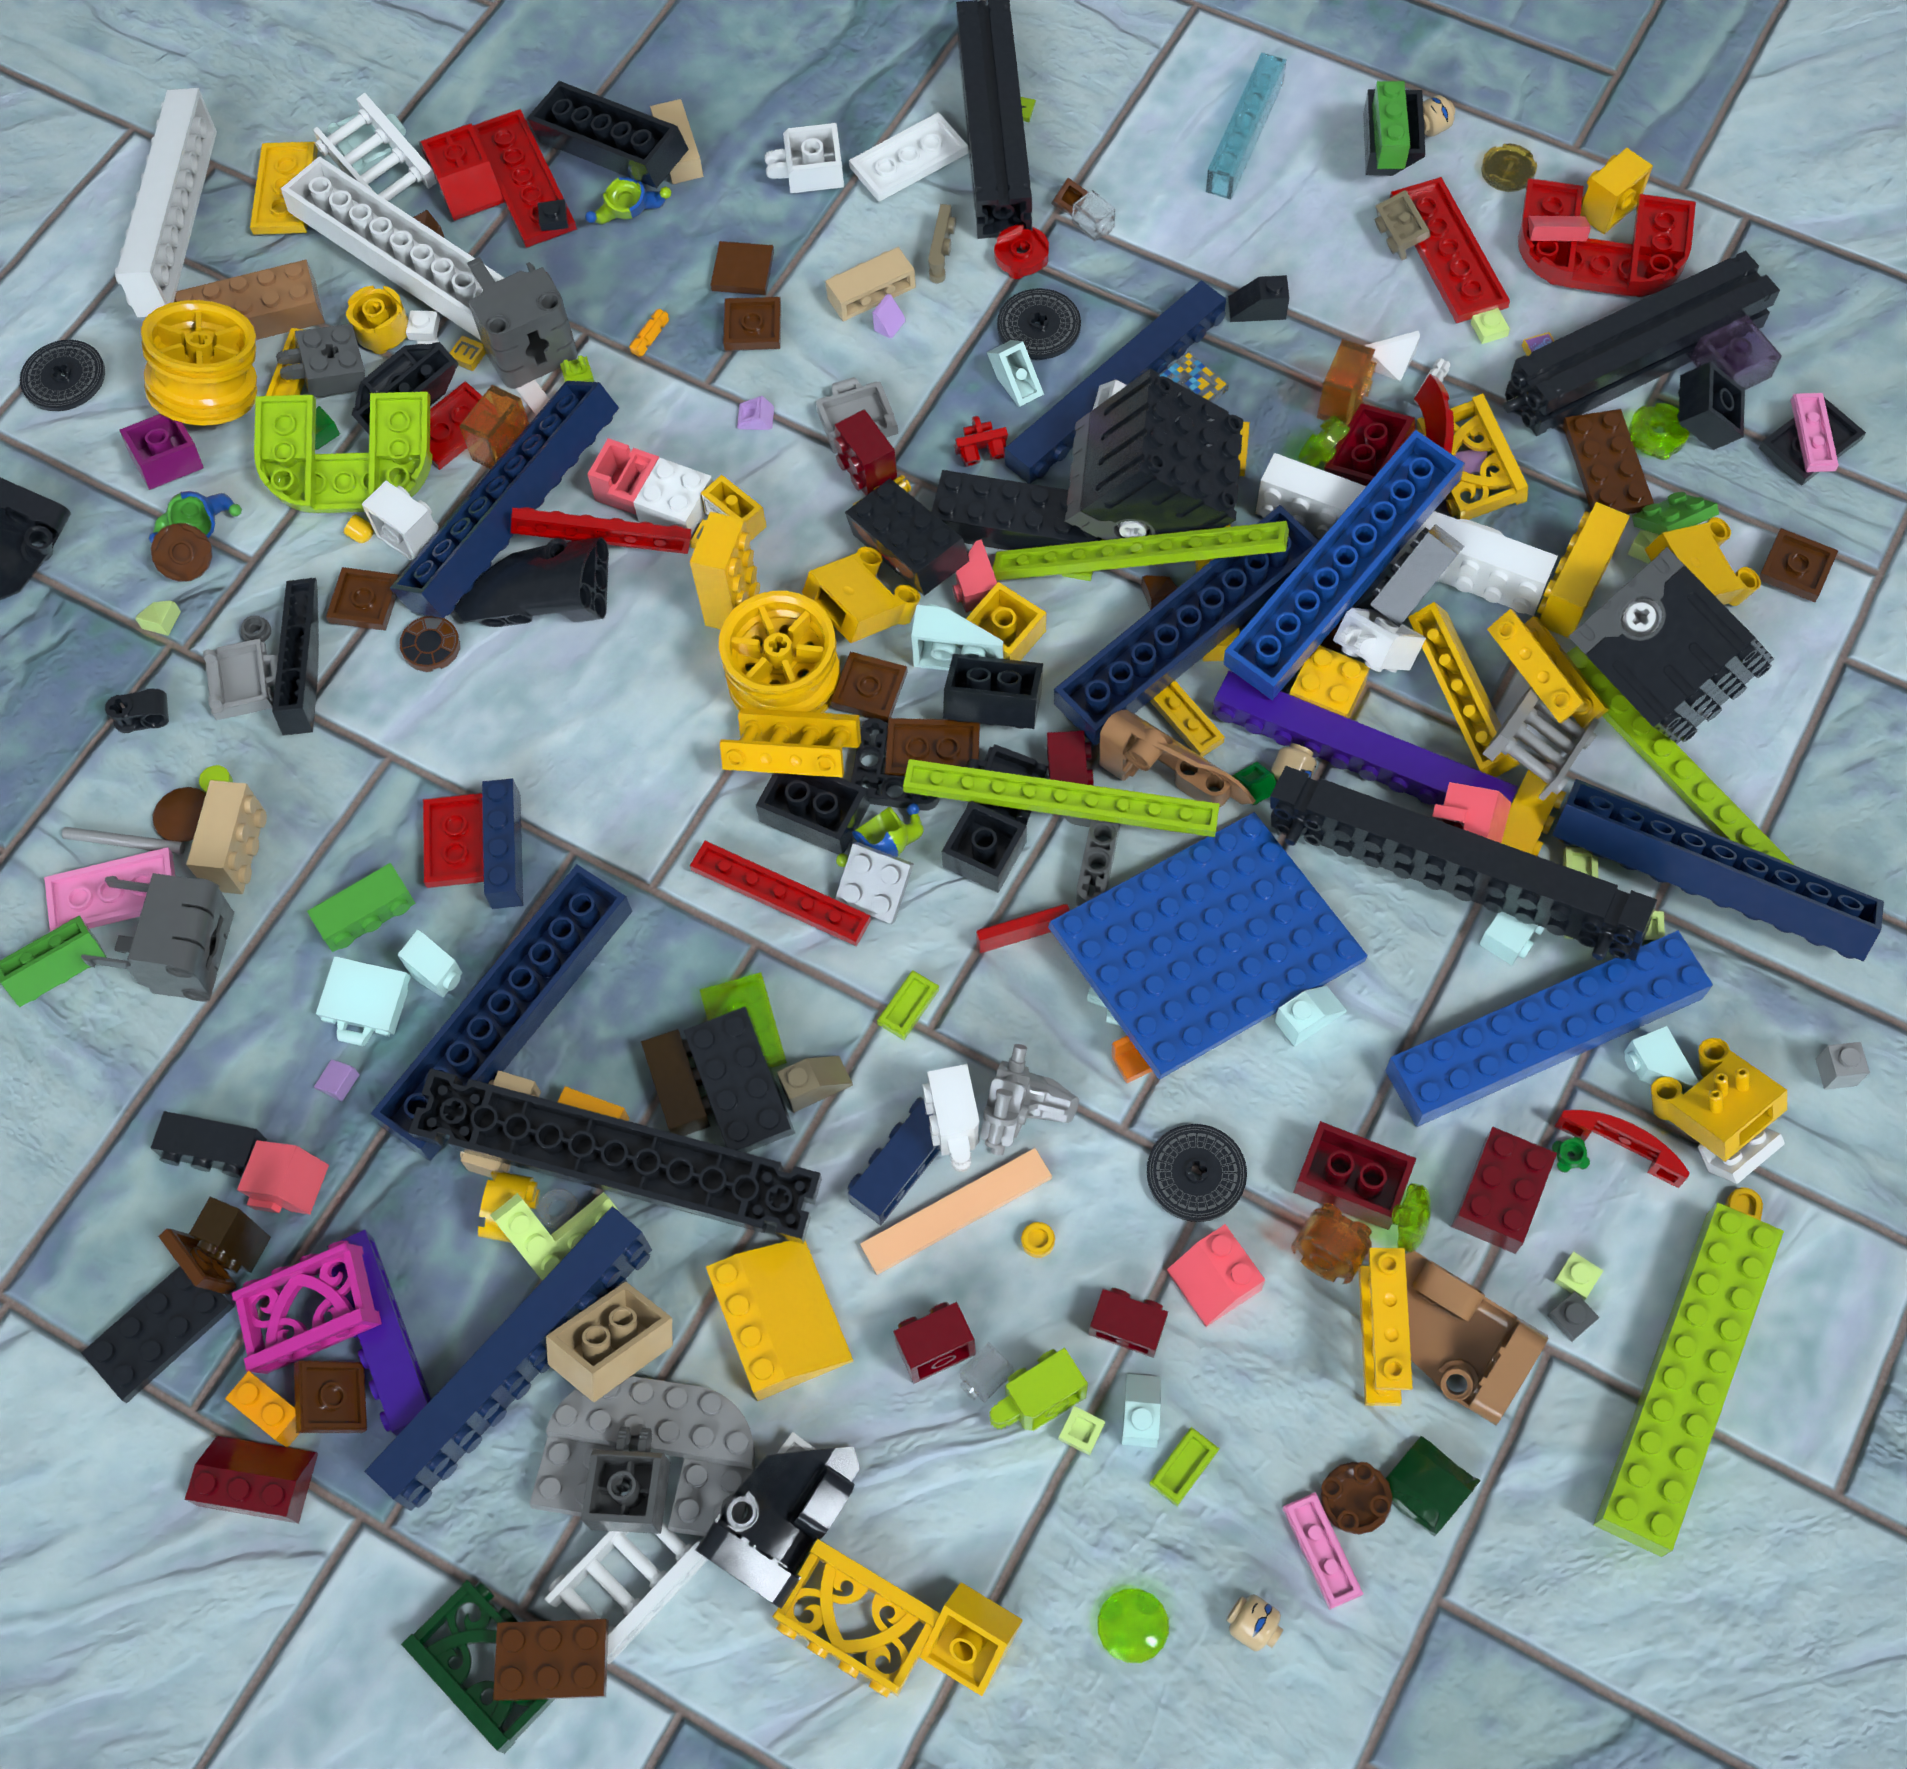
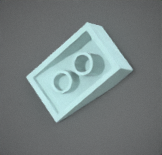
M934 604L916 606L911 634L914 667L949 671L953 654L1003 659V640L948 608H942Z

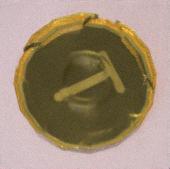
M1511 143L1503 144L1502 147L1498 148L1496 146L1490 148L1484 155L1481 166L1482 177L1488 185L1505 192H1515L1526 188L1528 178L1534 179L1537 170V162L1534 161L1533 154L1526 148Z

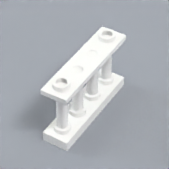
M366 93L357 98L360 108L358 111L359 115L331 135L326 137L318 127L313 129L317 138L315 145L322 155H329L344 173L370 190L372 188L368 185L398 162L401 164L405 162L409 166V172L378 194L387 201L394 198L414 182L419 183L422 181L428 189L437 183L433 169ZM372 124L376 130L375 134L345 156L337 150L335 145L363 125ZM381 143L384 145L388 143L393 148L391 150L392 153L361 176L351 166Z
M663 1522L661 1534H656V1536L676 1555L675 1560L677 1563L668 1572L665 1570L661 1572L626 1537L629 1532L609 1531L567 1576L562 1574L552 1582L548 1588L550 1593L544 1599L555 1608L564 1601L581 1620L601 1619L574 1591L590 1574L624 1609L623 1614L626 1616L616 1627L613 1625L608 1626L607 1663L611 1664L708 1561L706 1557L695 1550L700 1543L699 1541L693 1546L690 1543L686 1545L674 1532L669 1531L668 1526ZM614 1547L650 1582L649 1587L651 1590L642 1600L639 1597L635 1599L600 1563Z

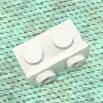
M1765 1128L1726 1162L1702 1144H1699L1698 1149L1708 1172L1738 1184L1785 1143L1780 1133Z

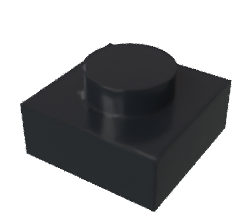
M565 199L538 203L541 231L569 228Z

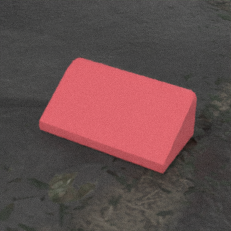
M1529 216L1528 218L1530 241H1587L1591 230L1585 216Z

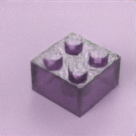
M1746 315L1701 337L1691 357V361L1696 367L1712 362L1747 390L1771 378L1782 355Z

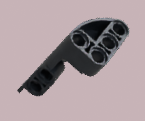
M1 477L0 600L21 592L42 563L52 556L53 546L71 515V512L62 504ZM43 541L46 543L42 547L32 545L34 542Z
M603 537L567 542L561 538H555L548 542L547 545L512 553L486 571L474 583L473 588L463 595L454 610L465 623L477 621L489 627L526 624L532 622L533 616L560 613L573 622L603 619L607 611L609 560L607 543Z
M853 1446L767 1455L738 1489L723 1501L720 1513L695 1550L766 1600L782 1609L801 1579V1576L795 1573L813 1543L817 1539H822L854 1489L855 1484L852 1481L860 1470L855 1448ZM738 1502H745L748 1507L746 1517L741 1521H734L731 1515L733 1506Z

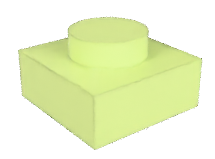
M1499 308L1472 316L1471 325L1482 344L1509 335L1510 328Z
M1573 1251L1554 1283L1571 1294L1575 1291L1585 1301L1603 1270Z
M1074 1406L1058 1440L1090 1456L1105 1426V1421Z

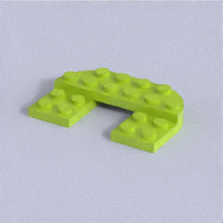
M428 392L370 393L369 453L315 454L316 398L314 395L256 396L254 459L257 472L265 486L280 501L293 509L307 513L365 512L362 503L385 481H388L395 487L398 485L403 487L412 498L425 483L432 464L433 455L430 452V394Z

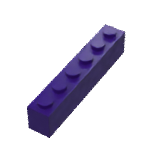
M363 1230L340 1241H348L349 1244L363 1247L364 1254H362L372 1300L375 1310L379 1311L382 1324L353 1337H358L362 1346V1349L358 1350L360 1361L365 1369H370L373 1380L369 1381L372 1395L375 1400L380 1399L384 1411L379 1413L381 1422L387 1432L391 1431L398 1436L430 1402L431 1397L375 1240L366 1230ZM344 1263L333 1267L331 1273L335 1277L339 1272H343V1278L340 1282L341 1287L348 1278ZM350 1291L345 1297L354 1310H356L352 1291Z

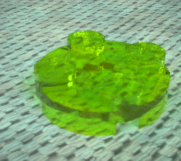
M1656 403L1654 407L1646 408L1647 405L1642 406L1634 413L1629 425V433L1634 447L1660 460L1671 458L1673 454L1678 453L1685 446L1690 434L1687 429L1681 427L1678 423L1677 414L1679 409L1666 403ZM1662 427L1663 434L1657 433L1653 429Z
M1335 415L1329 417L1320 425L1323 430L1317 435L1312 434L1306 441L1298 455V459H1300L1298 462L1315 468L1321 461L1324 463L1329 462L1337 451L1334 446L1347 435L1350 427Z

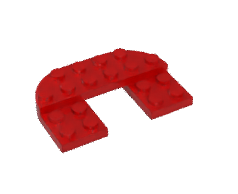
M1528 178L1521 227L1518 235V247L1527 266L1550 284L1624 296L1643 297L1655 294L1671 286L1680 277L1692 247L1695 201L1640 194L1637 200L1632 244L1588 238L1587 241H1530L1529 216H1580L1584 186Z

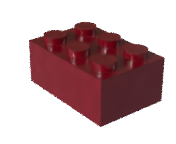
M1320 1121L1293 1193L1389 1230L1397 1215L1417 1158Z
M1492 1127L1485 1138L1451 1227L1516 1254L1525 1241L1557 1153Z

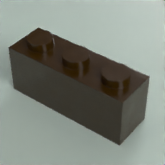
M676 1029L641 1041L670 1133L685 1136L711 1127L707 1116L712 1115L713 1111L708 1096L701 1097L698 1087L702 1086L703 1082L698 1068L691 1067L689 1058L693 1057L687 1039H682L679 1030Z
M211 1196L189 1232L192 1237L199 1241L197 1244L199 1249L209 1253L208 1256L220 1262L219 1265L234 1273H238L239 1269L252 1273L271 1238L241 1209Z

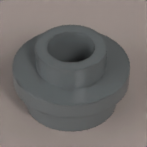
M250 616L241 625V636L245 641L260 638L262 642H265L271 635L269 622L260 616Z

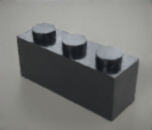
M164 1111L150 1148L160 1156L159 1160L169 1165L179 1166L180 1162L191 1164L192 1168L200 1171L210 1172L211 1168L222 1170V1173L225 1175L241 1178L256 1141H267V1139L254 1128Z

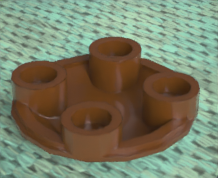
M183 787L163 796L157 803L153 813V825L162 839L178 842L194 839L206 796L205 792L198 788Z
M1350 1462L1339 1465L1328 1474L1322 1483L1321 1502L1323 1509L1331 1523L1346 1533L1360 1535L1373 1532L1385 1522L1391 1512L1392 1493L1389 1483L1379 1470L1367 1462Z

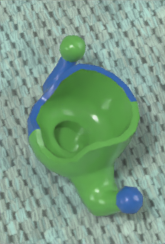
M194 491L180 492L170 500L166 513L156 519L154 531L149 535V540L152 543L154 537L162 528L177 523L195 526L209 538L214 532L215 516L218 513L229 510L232 516H239L242 508L235 504L225 493L205 497Z

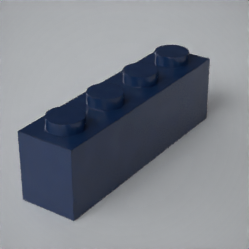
M513 778L482 781L484 895L492 909L523 906L521 795Z
M922 1097L917 1098L909 1110L910 1116L904 1123H897L889 1134L890 1141L883 1149L879 1147L874 1151L868 1161L870 1165L863 1174H856L847 1188L849 1190L847 1193L849 1202L880 1226L941 1151L940 1145L933 1146L929 1116L933 1114L927 1115L924 1098Z

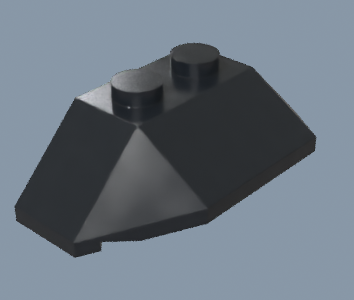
M440 342L403 346L360 382L355 408H353L351 415L369 434L370 393L428 392L430 394L431 406L445 395L458 367V362Z

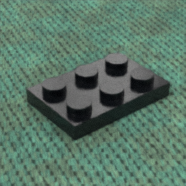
M1824 397L1838 459L1860 442L1866 432ZM1794 418L1764 439L1759 446V449L1801 486L1819 473L1805 471Z

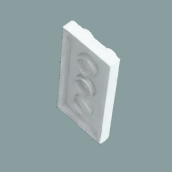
M937 112L850 159L849 166L878 202L965 156L969 153V148L959 134Z

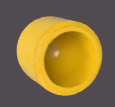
M355 514L350 518L343 532L356 542L365 543L373 536L374 529L370 522Z

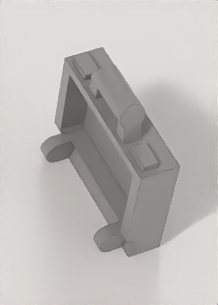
M855 377L832 384L833 396L823 397L816 401L817 413L833 453L838 452L833 440L836 437L834 425L863 409L866 410L885 437L898 434V425L881 382L876 381L862 386Z
M259 638L217 647L215 651L210 649L203 651L210 696L208 697V703L211 707V713L216 720L273 708V697L270 687L275 685L278 655H267L264 641L262 642ZM268 665H271L272 676L270 677L268 673Z

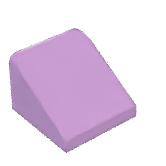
M890 294L885 295L872 312L874 331L888 338H893L905 322L902 311Z
M763 396L740 403L737 428L746 430L772 429L774 406Z
M1465 450L1457 452L1455 457L1465 463L1463 471L1480 476V468L1483 461L1487 458V451Z
M331 1060L314 1088L342 1102L360 1074L350 1065Z

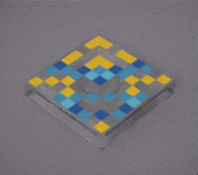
M1190 351L1159 374L1160 377H1167L1211 402L1216 401L1229 388V384Z

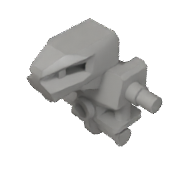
M1022 1044L1014 1045L1009 1062L1002 1060L996 1077L991 1082L987 1105L984 1109L980 1137L982 1140H985V1145L990 1147L991 1153L995 1155H1003L1005 1146L1012 1145L1014 1137L1017 1138L1027 1118L1069 1123L1073 1120L1080 1099L1055 1080L1029 1073V1067H1025L1027 1047Z

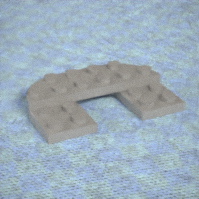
M630 1376L596 1402H592L582 1392L575 1389L558 1405L546 1429L548 1437L531 1496L530 1506L532 1509L581 1517L590 1456L593 1449L616 1450L619 1428L630 1427L631 1441L629 1449L637 1450L641 1429L651 1428L652 1442L650 1452L684 1458L669 1520V1531L704 1537L720 1513L723 1501L732 1495L755 1469V1448L749 1425L741 1411L729 1399L716 1391L699 1386ZM738 1502L733 1506L731 1515L734 1521L744 1519L747 1508L745 1502Z

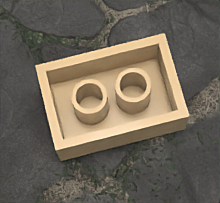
M210 780L186 863L196 878L213 881L219 885V889L224 893L243 894L245 885L251 880L253 856H256L259 850L258 837L260 830L265 826L267 820L266 811L246 783Z
M625 1281L546 1336L548 1365L592 1402H596L673 1346L672 1317Z

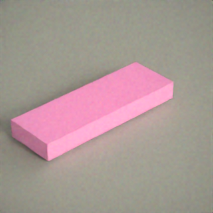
M1823 393L1793 394L1791 404L1805 471H1836L1839 464Z
M1316 1492L1283 1506L1282 1509L1329 1610L1362 1596L1363 1592Z

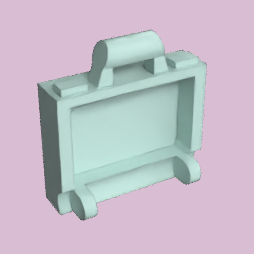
M356 113L337 124L331 123L328 126V134L331 135L359 114ZM388 114L386 117L404 136L406 129L396 115ZM365 124L335 146L345 156L373 136L376 129L372 124ZM381 143L351 166L361 176L390 155L393 148L388 143L385 145Z
M334 956L316 1015L321 1017L323 1022L336 1024L337 1022V1039L341 1042L365 1046L374 1031L379 1035L390 1037V1034H395L408 993V983L411 976L406 972ZM347 1025L364 1028L363 1033L346 1030Z

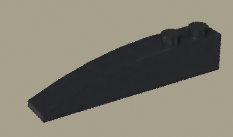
M316 578L286 581L272 708L273 715L283 736L313 732L319 659L318 589Z

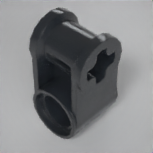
M152 688L141 692L116 695L111 697L105 704L106 714L113 719L114 727L121 733L161 728L169 722L167 694L161 689Z

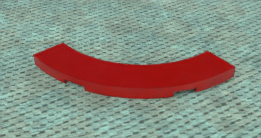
M1429 374L1414 400L1418 403L1424 417L1426 437L1449 453H1452L1454 416L1453 411L1449 409V394L1443 383L1436 376Z

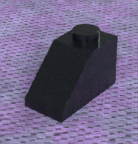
M1287 275L1257 277L1229 295L1230 322L1286 320L1290 298Z

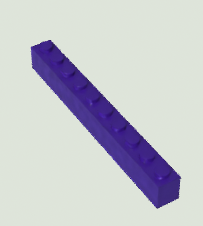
M1228 671L1214 699L1212 715L1217 716L1223 722L1235 723L1244 727L1250 733L1262 734L1272 738L1282 746H1290L1291 743L1306 747L1313 752V758L1318 757L1330 762L1336 768L1348 769L1358 773L1368 781H1377L1385 784L1395 792L1407 793L1417 797L1421 802L1428 805H1444L1449 782L1500 791L1511 803L1518 789L1516 785L1280 691L1271 700L1232 671Z

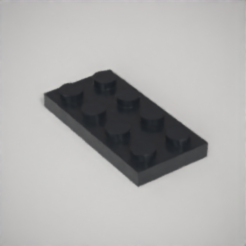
M179 1266L81 1353L123 1402L128 1403L232 1310L234 1306L223 1293L195 1287L181 1266Z

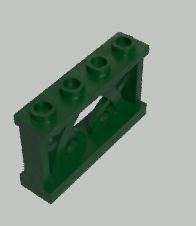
M466 1579L462 1586L401 1645L496 1751L505 1754L516 1743L515 1741L555 1699L492 1700L489 1705H484L481 1695L486 1689L494 1690V1681H481L470 1686L468 1689L463 1685L470 1673L472 1664L471 1653L467 1645L478 1643L496 1644L497 1630L487 1629L491 1617L496 1623L518 1622L504 1606L500 1610L495 1607L491 1602L494 1594L481 1581L475 1585ZM465 1604H476L481 1611L480 1619L472 1622L469 1618V1613H467L464 1619L467 1631L460 1632L456 1623L458 1610ZM447 1621L452 1635L428 1646L425 1642ZM460 1648L463 1664L458 1669H452L449 1666V1660L454 1656L459 1657L454 1649ZM514 1702L527 1707L528 1709L507 1731L502 1728Z

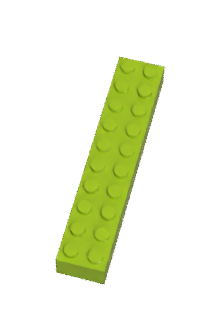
M1718 1202L1706 1214L1593 1526L1660 1557L1673 1551L1784 1233L1783 1230Z

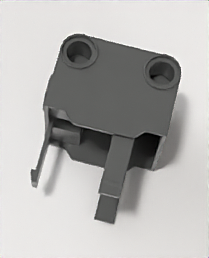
M480 257L467 262L468 267L483 289L480 296L469 300L468 303L485 353L508 388H519L561 368L560 363H563L564 360L571 361L577 359L578 352L561 294L543 267L535 269V266L528 262L526 265L529 272L519 271L495 282Z
M156 873L152 874L150 884L118 880L116 876L106 877L105 882L109 887L147 892L134 937L118 935L115 945V951L129 953L128 961L82 954L81 959L85 964L94 968L95 965L128 969L137 983L148 987L153 994L188 998L200 1002L210 1001L217 971L220 967L226 940L234 917V911L223 896L219 885L202 878L192 879Z

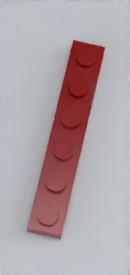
M512 507V534L561 538L572 541L603 537L607 545L688 554L691 529L678 525L662 526L654 525L650 522H629L619 518L604 519L587 514L579 516L565 514L560 511L546 512L529 507Z
M706 840L690 864L691 871L856 947L871 922V915Z

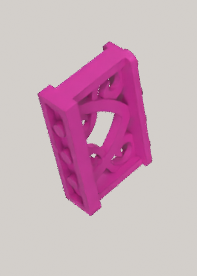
M348 1241L335 1242L329 1245L328 1250L325 1252L303 1256L299 1259L300 1263L291 1267L276 1268L271 1271V1276L264 1279L247 1281L243 1284V1288L231 1293L232 1299L236 1301L247 1357L244 1358L246 1372L268 1374L382 1324L379 1311H376L374 1308L362 1254H364L362 1246L349 1244ZM344 1263L348 1278L345 1284L340 1289H337L336 1286L342 1281L343 1272H339L337 1276L333 1277L331 1274L332 1269ZM303 1286L320 1293L326 1298L316 1309L313 1316L312 1329L307 1330L300 1321L286 1318L294 1298ZM350 1291H352L356 1310H354L345 1297ZM268 1296L270 1298L269 1305L266 1308H260L264 1313L271 1315L268 1321H262L258 1317L256 1304L259 1300ZM326 1311L331 1312L333 1315L332 1320L328 1322L324 1321ZM290 1325L294 1328L292 1338L287 1339L286 1335L289 1330L283 1329V1326ZM261 1328H267L265 1345Z

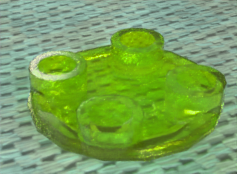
M1410 1183L1402 1205L1397 1204L1392 1213V1223L1398 1225L1399 1236L1397 1246L1398 1248H1405L1407 1252L1415 1251L1422 1244L1431 1221V1200L1428 1189L1416 1183Z
M1123 1589L1112 1594L1102 1605L1098 1615V1635L1103 1647L1114 1659L1126 1663H1142L1154 1658L1164 1648L1169 1634V1618L1163 1604L1153 1594L1141 1589Z

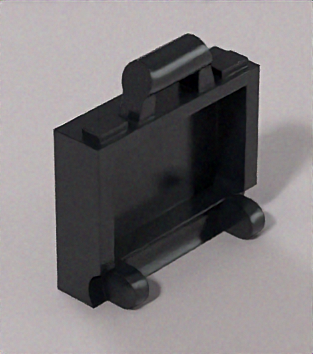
M996 744L989 748L985 758L987 761L970 759L966 764L968 768L1044 778L1048 766L1038 763L1036 759ZM977 803L1024 825H1027L1032 812L1030 810Z

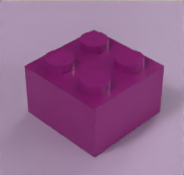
M158 414L119 430L128 453L149 490L204 468L195 443L182 422Z

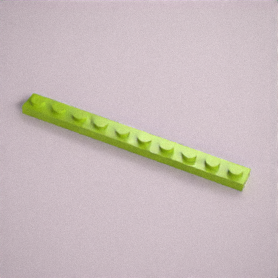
M1287 521L998 551L996 552L992 570L996 581L1285 552L1289 528Z
M1578 646L1566 653L1609 707V710L1602 717L1717 835L1794 865L1674 741L1655 729Z
M912 759L908 760L903 784V792L967 802L973 801L981 804L1215 837L1220 806L1219 803Z

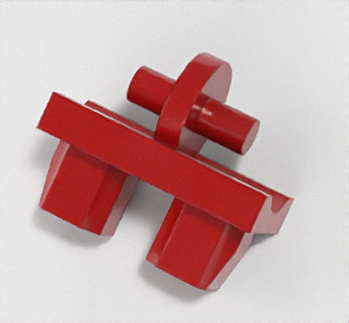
M979 416L972 417V426L963 427L965 437L955 439L956 455L960 454L965 467L980 463L981 459L978 450L987 447L991 460L1005 458V447L1008 437L1006 427L993 430L991 421L981 423Z

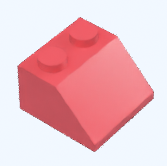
M1226 1224L1198 1241L1167 1269L1168 1274L1205 1327L1262 1291L1265 1283L1264 1277Z

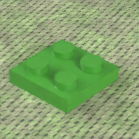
M1676 492L1669 495L1665 501L1645 506L1643 511L1632 515L1634 527L1660 535L1663 532L1698 525L1719 515L1718 504L1715 502L1704 500L1702 497L1687 495L1685 492Z

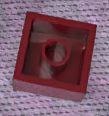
M865 409L834 425L836 437L833 440L838 450L836 455L837 463L843 471L847 470L850 473L851 481L857 491L862 490L867 496L875 487L880 486L889 478L892 480L897 478L895 449Z
M948 1302L940 1303L929 1310V1315L917 1319L916 1316L910 1317L898 1324L899 1329L893 1331L897 1349L913 1384L976 1355L975 1339L957 1302L950 1305Z

